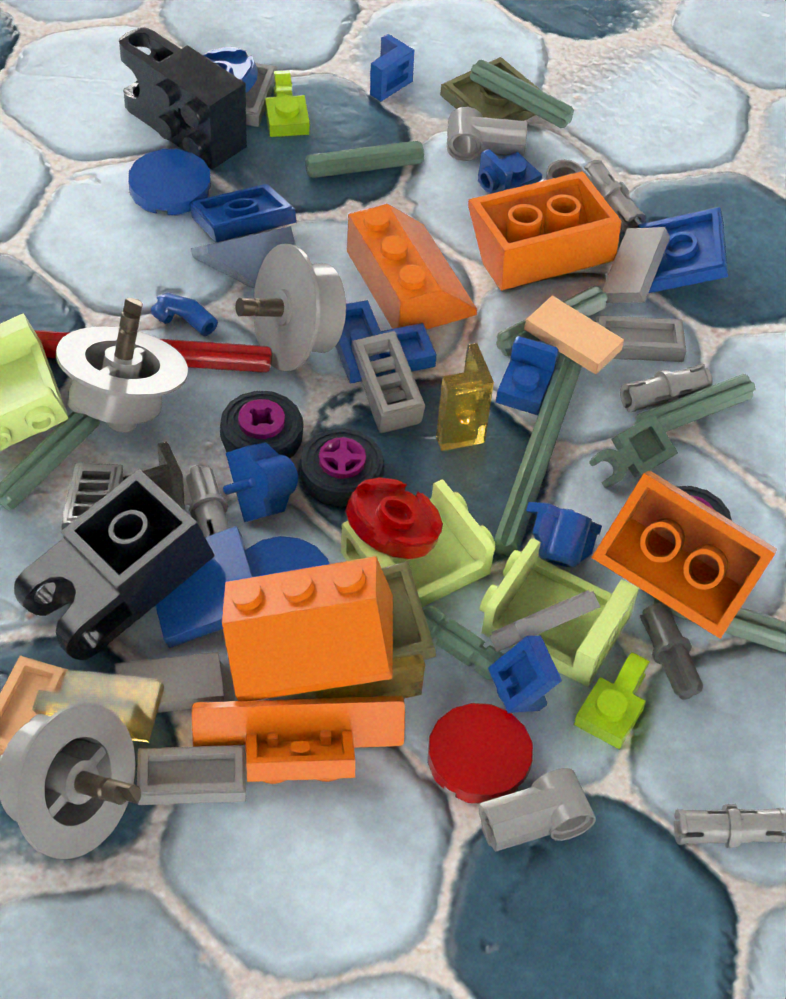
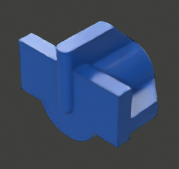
M266 442L227 452L226 457L233 483L225 485L223 492L226 495L237 494L244 522L285 512L289 497L296 490L298 484L297 469L291 459L287 456L279 455Z
M528 502L526 511L537 515L532 533L534 538L541 542L538 555L542 560L555 565L574 568L581 561L592 555L597 535H600L602 525L592 522L591 518L572 509H561L549 503Z

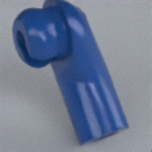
M168 292L156 297L158 301L151 307V314L160 322L168 324L176 314L188 322L202 336L210 335L218 325V320L196 300Z

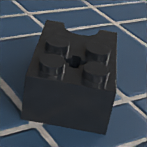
M136 28L126 32L119 38L121 61L134 73L137 79L136 82L123 89L124 105L129 113L156 130L162 138L171 141L184 151L191 152L203 159L212 170L247 147L245 82L187 45L181 49L149 28ZM137 47L149 48L151 53L147 55Z
M138 469L60 531L64 538L24 569L16 578L14 594L17 601L26 610L39 616L49 615L67 604H72L57 622V639L61 648L69 656L77 660H87L100 652L134 622L138 621L215 555L198 523Z

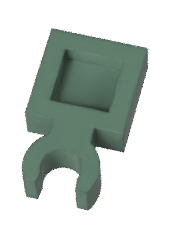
M652 414L611 439L617 450L604 449L593 456L589 463L591 466H595L601 461H606L612 465V476L602 482L604 487H611L625 477L627 468H629L636 479L643 475V473L650 471L675 456L678 452L655 414Z

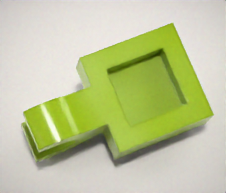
M289 70L274 71V97L265 98L269 136L309 135L310 122L305 95L293 96Z
M631 652L614 684L600 677L576 714L574 725L620 750L644 709L646 700L636 696L635 693L645 679L646 674L644 672L650 661Z

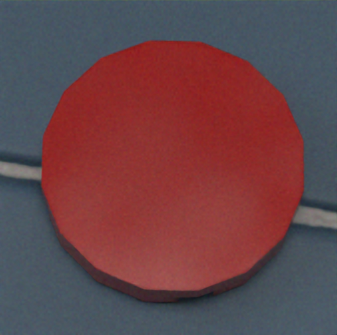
M380 477L364 480L351 494L346 508L349 525L358 537L375 550L392 557L414 559L426 556L438 542L443 527L439 511L430 499L419 491L416 496L405 490L407 484L395 479Z
M470 703L453 708L438 719L429 736L427 763L434 780L443 789L445 786L449 791L456 793V798L467 803L480 804L518 791V787L526 780L531 770L533 743L526 727L512 713H508L506 710L495 705Z

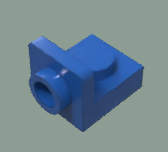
M390 34L381 37L380 57L371 63L370 95L380 102L413 82L415 50Z
M490 149L481 152L478 182L490 194L537 183L542 180V174L518 152L502 159L496 156Z
M517 336L513 343L510 362L497 390L495 403L538 415L556 367L558 348Z
M541 635L526 636L488 667L497 688V694L504 703L508 713L542 710L547 706V700L544 695L562 682Z

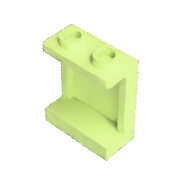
M24 313L0 324V451L35 434L47 431L53 426L69 419L42 343Z
M443 479L433 483L432 497L430 498V501L439 511L443 523L442 532L435 547L426 556L414 559L389 556L375 550L361 540L348 521L342 523L341 554L347 561L377 556L381 568L408 561L422 607L489 575L496 548L490 531L483 525L479 526L469 513L463 497L458 492L453 493Z
M531 538L522 552L514 550L510 555L503 570L504 579L500 585L492 584L487 589L479 608L480 611L485 613L481 633L490 637V635H493V631L587 590L590 592L594 591L600 608L538 634L541 635L557 671L589 687L630 619L639 587L621 579L613 593L603 590L539 558L541 542Z

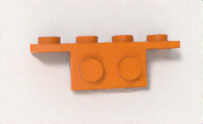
M402 696L196 702L192 705L193 747L245 745L247 782L263 781L276 784L286 780L316 779L330 782L340 778H355L354 748L401 746L404 744L405 702Z

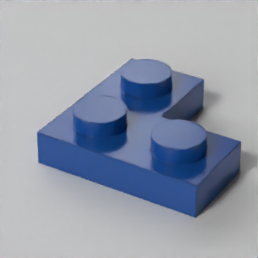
M368 300L346 304L343 332L335 347L349 383L362 381L351 347L352 341L391 331L396 332L411 372L435 367L437 355L424 324L380 331ZM390 352L369 356V360L371 362L391 357ZM395 369L376 373L375 375L380 377L396 372Z

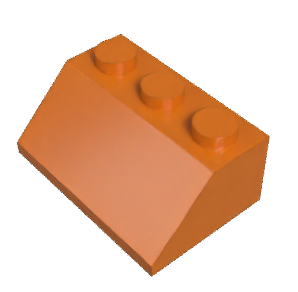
M583 171L468 199V208L483 265L501 291L613 262L616 257L622 220Z
M388 203L348 214L347 253L392 329L423 323L427 330L477 315L476 306L424 224Z
M647 471L643 473L591 558L721 639L774 557L777 548L652 471Z
M377 556L225 582L222 627L235 696L238 701H255L393 679V594Z

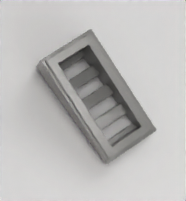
M391 331L352 341L351 347L379 433L419 424L423 418L425 404L396 332ZM390 352L391 357L371 362L369 360V356ZM395 369L396 372L380 377L375 375L376 373ZM396 387H400V388H401L400 391H396V392H392V393H388V394H384V395H383V392H382V391H384V390H388V389H392V388H396Z
M75 463L63 512L62 530L77 519L79 514H83L94 505L81 504V501L98 502L122 482L123 465ZM84 478H98L110 480H84ZM83 489L107 490V492H84Z

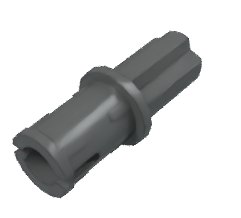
M661 602L648 606L642 611L643 615H640V619L653 643L654 650L652 656L656 663L662 664L674 693L682 700L690 699L693 695L699 694L703 689V683L689 654L692 648L691 643L679 631L669 606Z

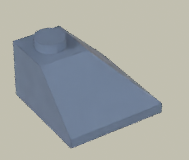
M289 226L191 248L192 256L250 288H255L258 272L267 254L277 245H295L292 228Z

